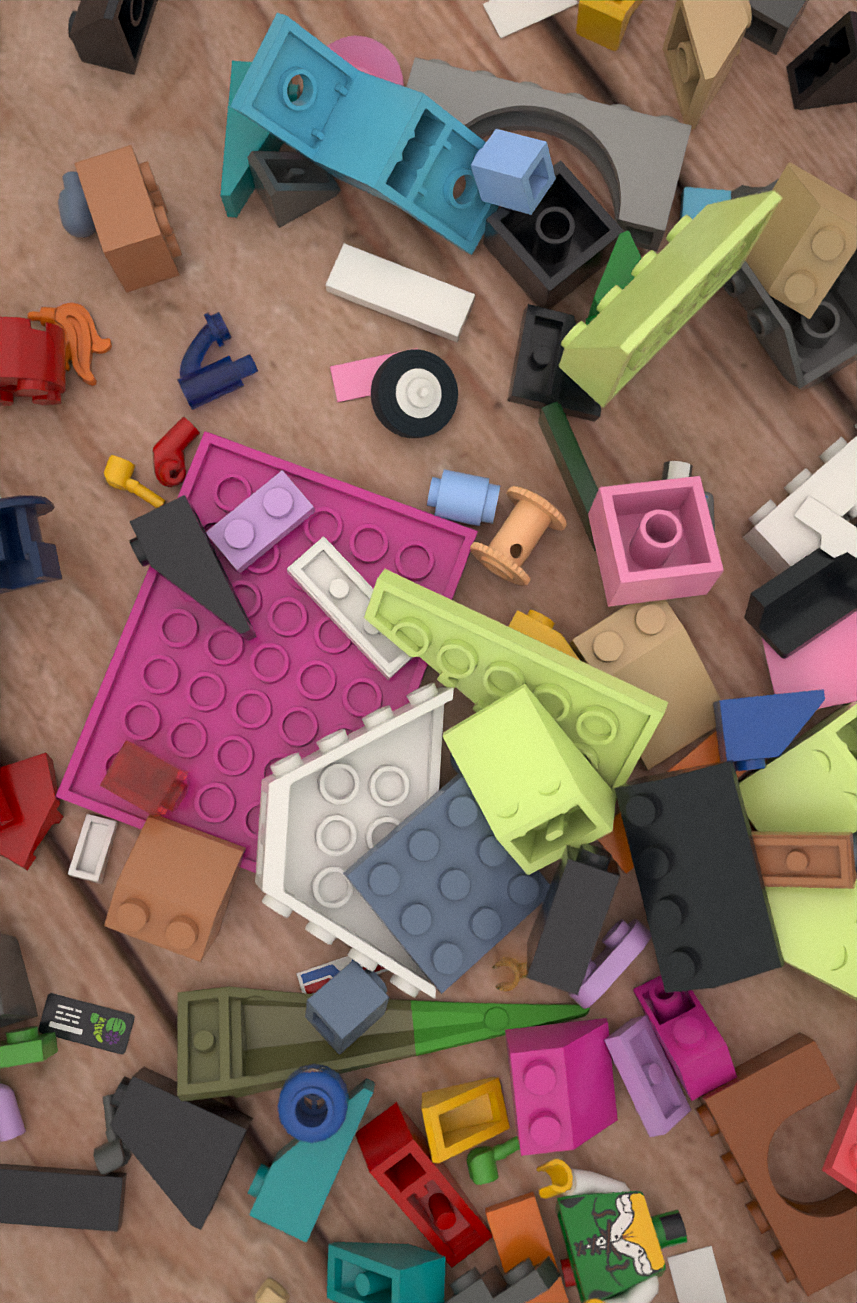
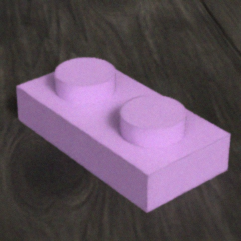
M282 470L205 533L240 574L311 516L315 509Z
M647 1015L630 1019L604 1041L649 1137L664 1135L691 1111V1108Z

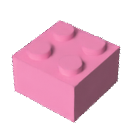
M694 476L599 487L588 517L608 607L707 595L724 569L701 477Z

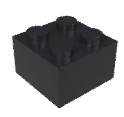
M561 160L553 166L555 181L532 215L501 207L486 219L484 246L539 307L547 309L554 307L605 266L610 259L619 234L624 232Z

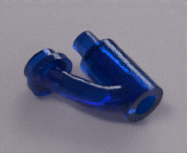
M209 312L203 314L207 323L193 339L181 361L180 378L177 380L192 410L244 387L241 379L258 372L251 354L232 361L229 355L201 368L204 356L215 340L218 347L221 348L225 346L223 342L232 338L220 312L212 315Z

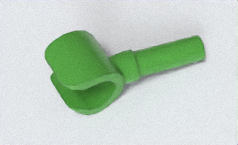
M517 1136L494 1147H476L469 1152L467 1156L469 1176L476 1185L487 1184L499 1178L496 1161L502 1160L520 1149Z

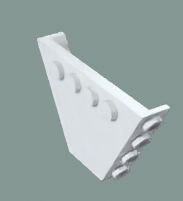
M434 683L427 684L409 693L407 698L410 703L393 712L390 706H385L362 718L365 726L348 735L345 729H341L323 737L316 742L319 750L302 759L299 753H294L270 766L273 774L263 778L261 783L255 884L266 893L261 902L286 918L290 916L292 911L297 912L309 920L305 929L320 940L332 945L335 938L340 939L352 947L347 955L357 963L373 972L377 965L380 964L394 973L390 982L405 993L416 998L421 990L435 999L436 987L428 981V978L343 875V872L439 791L444 704L453 700L454 687L436 688Z

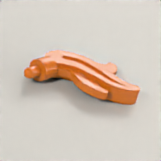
M73 302L63 304L57 308L41 307L40 312H29L27 317L31 321H40L41 326L45 327L46 322L52 323L65 330L66 371L71 370L69 362L72 360L73 367L80 379L88 385H96L97 381L92 374L93 353H106L111 349L112 343L109 338L102 339L98 336L94 321L89 312L82 305Z

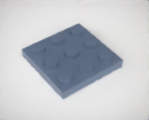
M457 774L343 872V875L440 993L447 990L544 901L550 884L539 870L527 875L496 839L462 774Z

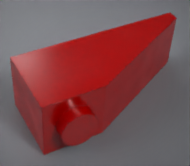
M397 1102L355 1133L369 1173L437 1252L445 1256V1261L451 1268L493 1237L490 1228L443 1162L433 1163L428 1140Z

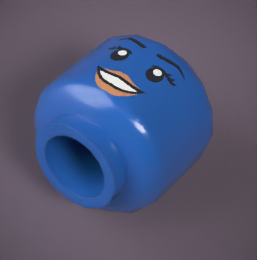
M311 1064L301 1066L291 1073L282 1086L277 1105L279 1120L286 1132L299 1141L309 1143L325 1141L336 1134L346 1118L349 1102L347 1086L339 1073L324 1065ZM306 1098L312 1100V1105L307 1102ZM323 1098V1103L318 1105V1100Z

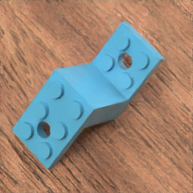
M276 14L230 107L337 179L399 207L460 250L472 255L485 232L486 219L496 212L499 207L498 205L481 200L471 168V163L479 149L483 148L486 142L424 93L357 70L287 15ZM300 75L303 80V91L296 101L291 102L287 95L288 84L294 76ZM464 175L466 181L465 189L460 197L454 199V185Z

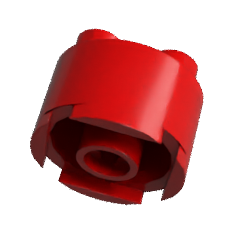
M0 317V406L13 405L14 397H32V403L39 405L61 404V394L66 391L65 330L58 325L46 322V331L31 328V319Z

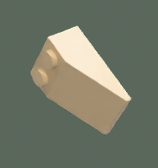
M666 600L628 604L572 639L569 643L580 661L668 702L660 723L639 759L646 771L716 727L713 703L721 699L684 626Z

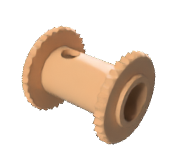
M514 486L510 487L506 494L515 506L489 546L473 542L470 550L474 557L493 574L506 581L525 586L528 585L531 579L521 567L548 527L562 531L567 523L562 513L549 501L525 488Z

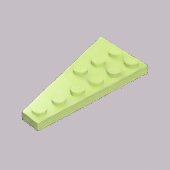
M384 569L377 578L364 619L409 657H420L440 674L437 678L440 683L445 687H456L475 703L472 710L476 713L525 684L616 795L615 788L627 782L660 723L668 705L667 701L387 569Z

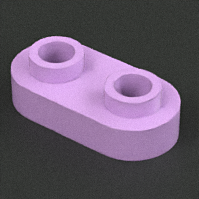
M623 919L619 920L602 939V942L606 945L604 950L594 961L590 960L579 994H568L583 1009H587L594 1004L644 949L651 939L650 931L638 919H634L628 924Z

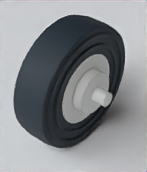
M419 349L398 352L386 359L374 375L371 385L373 410L385 428L401 437L423 438L437 433L451 420L457 407L458 387L455 376L447 363L431 352Z

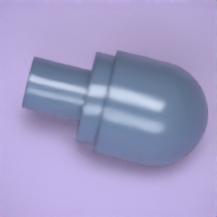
M75 171L67 172L62 177L64 189L60 192L58 199L61 223L70 235L77 238H86L91 236L96 231L78 173Z

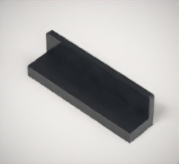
M818 548L753 591L749 598L744 619L781 658L786 659L857 611V558L848 552L834 558Z

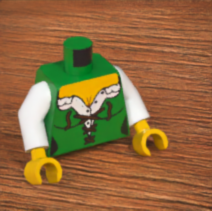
M554 1159L537 1166V1172H546L552 1180V1185L539 1189L540 1197L547 1199L559 1194L564 1195V1197L557 1198L555 1211L580 1302L650 1303L658 1293V1278L666 1271L661 1249L687 1243L686 1229L680 1212L673 1210L650 1216L642 1191H630L624 1182L592 1171L569 1168L560 1159Z

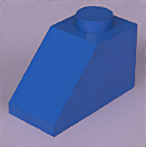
M824 689L714 702L720 762L733 760L736 771L766 768L765 758L779 757L824 702Z

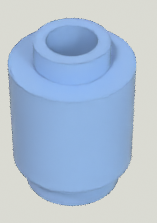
M444 469L442 478L432 477L427 506L435 507V516L446 520L480 526L481 522L493 524L501 485L489 483L490 478Z

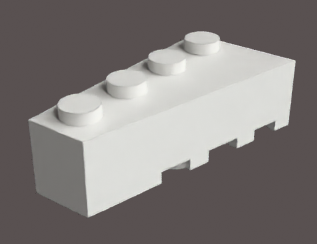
M857 436L849 443L843 437H840L819 456L825 464L818 471L812 474L805 468L784 487L790 495L777 506L770 499L748 519L754 527L743 538L777 575L821 547V534L794 517L808 496L846 521L857 517Z

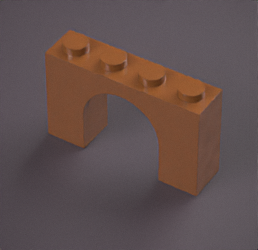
M800 1032L735 1067L737 1078L700 1096L699 1099L702 1105L695 1108V1111L709 1137L712 1138L718 1134L727 1152L721 1155L720 1159L735 1186L744 1183L752 1199L745 1204V1207L760 1234L762 1235L769 1231L777 1249L770 1252V1255L784 1281L788 1284L795 1280L804 1293L810 1296L857 1270V1194L849 1188H845L824 1200L799 1202L779 1194L771 1181L768 1170V1151L778 1127L794 1113L840 1089L815 1040Z

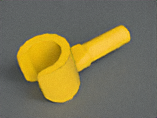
M111 455L104 469V476L111 487L134 493L155 508L165 504V499L140 482L131 479L135 464L118 456Z

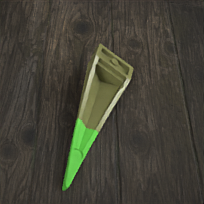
M229 986L178 992L177 1096L181 1101L233 1095L235 1098L282 1088L289 1075L301 1066L319 1064L328 1066L337 1073L342 1074L504 1036L506 1029L549 1025L585 1017L589 1013L590 1008L583 1009L580 1005L462 1003L389 999L385 1014L339 1055L305 1017L307 1000L313 994Z

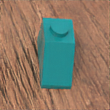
M330 1243L328 1244L327 1298L337 1303H444L445 1256L411 1244Z

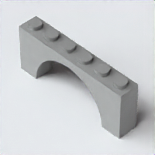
M414 58L406 87L427 95L481 139L492 135L495 129L503 131H535L560 138L579 149L594 163L602 174L611 194L616 223L624 232L629 230L637 247L653 251L658 250L666 230L692 125L680 123L671 116L661 115L656 117L635 112L630 107L622 104L607 105L591 101L577 93L562 94L542 89L533 82L524 81L518 83L497 78L494 74L484 70L473 72L453 67L439 59L428 61Z

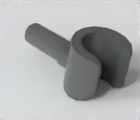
M114 1094L102 1096L106 1124L105 1132L108 1142L96 1147L93 1152L96 1166L101 1174H107L125 1166L131 1158V1151L110 1126L117 1111L116 1108L110 1106Z

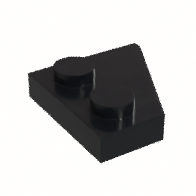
M531 304L526 306L523 311L507 401L539 409L558 402V404H561L565 415L595 422L601 415V406L559 368L565 349L561 342L576 325L574 315Z

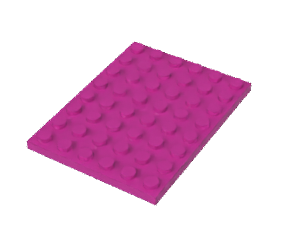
M204 431L177 498L183 495L187 497L206 532L282 470L313 505L315 512L240 574L210 539L257 635L256 638L250 641L246 640L162 577L151 565L149 566L55 797L141 830L147 817L153 813L246 847L240 867L256 873L261 783L263 778L273 774L270 766L294 753H299L302 759L319 750L316 742L333 732L345 729L348 735L364 727L362 718L382 707L390 706L393 712L410 703L407 695L420 688L428 664L423 659L413 657L391 679L387 680L287 573V568L324 536L373 589L379 575L384 569H387L453 600L471 553L470 546L475 542L478 531Z

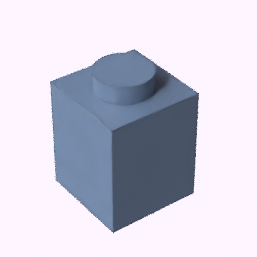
M353 960L307 1000L305 1017L340 1055L385 1014L389 996L386 994L387 987L376 972L369 969L364 971Z

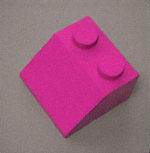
M606 1018L505 1030L515 1128L521 1156L574 1150L618 1120L612 1058L604 1041L609 1036Z

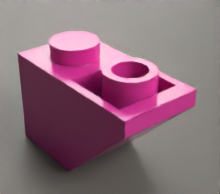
M661 975L633 989L672 1069L691 1101L737 1078L727 1044L693 990L665 993Z

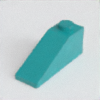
M232 61L220 196L227 217L233 218L238 217L255 190L247 159L252 151L279 152L284 144L230 107L252 63L247 61ZM291 79L288 84L287 95L289 100L294 102L301 96L300 85L292 84Z
M366 1078L348 1093L349 1102L346 1118L336 1134L325 1141L316 1143L303 1142L294 1138L277 1152L271 1167L260 1164L247 1193L256 1198L249 1216L307 1243L373 1095L376 1082Z

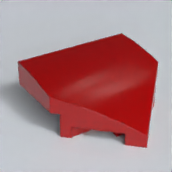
M46 752L0 767V786L14 819L0 826V855L27 871L37 858L33 853L51 826L59 824L64 817L57 810L61 803L60 798L55 797L58 786L54 763Z

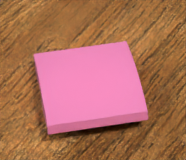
M857 611L786 659L781 658L762 638L774 694L824 689L825 700L818 709L857 701Z

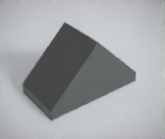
M252 151L247 157L256 191L278 228L333 199L341 191L330 173L298 152Z

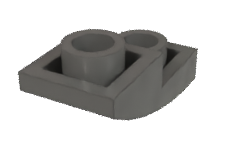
M550 1256L535 1266L527 1258L504 1275L501 1274L497 1265L480 1275L475 1266L449 1284L454 1294L444 1303H525L549 1290L561 1274Z

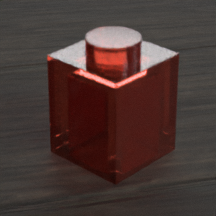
M126 740L100 786L153 816H164L167 810L174 812L183 801L189 785L184 783L189 771L139 743Z

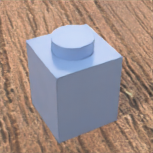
M495 129L483 148L478 150L471 163L482 201L532 215L556 179L546 141Z

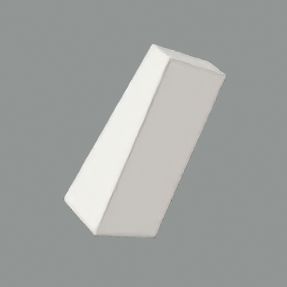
M86 814L68 875L102 884L118 826L117 821Z

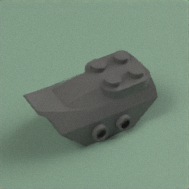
M778 179L765 187L741 185L731 191V199L772 191ZM857 249L810 319L771 297L746 261L723 285L725 291L731 297H737L746 310L751 329L782 376L800 390H805L819 384L857 360Z

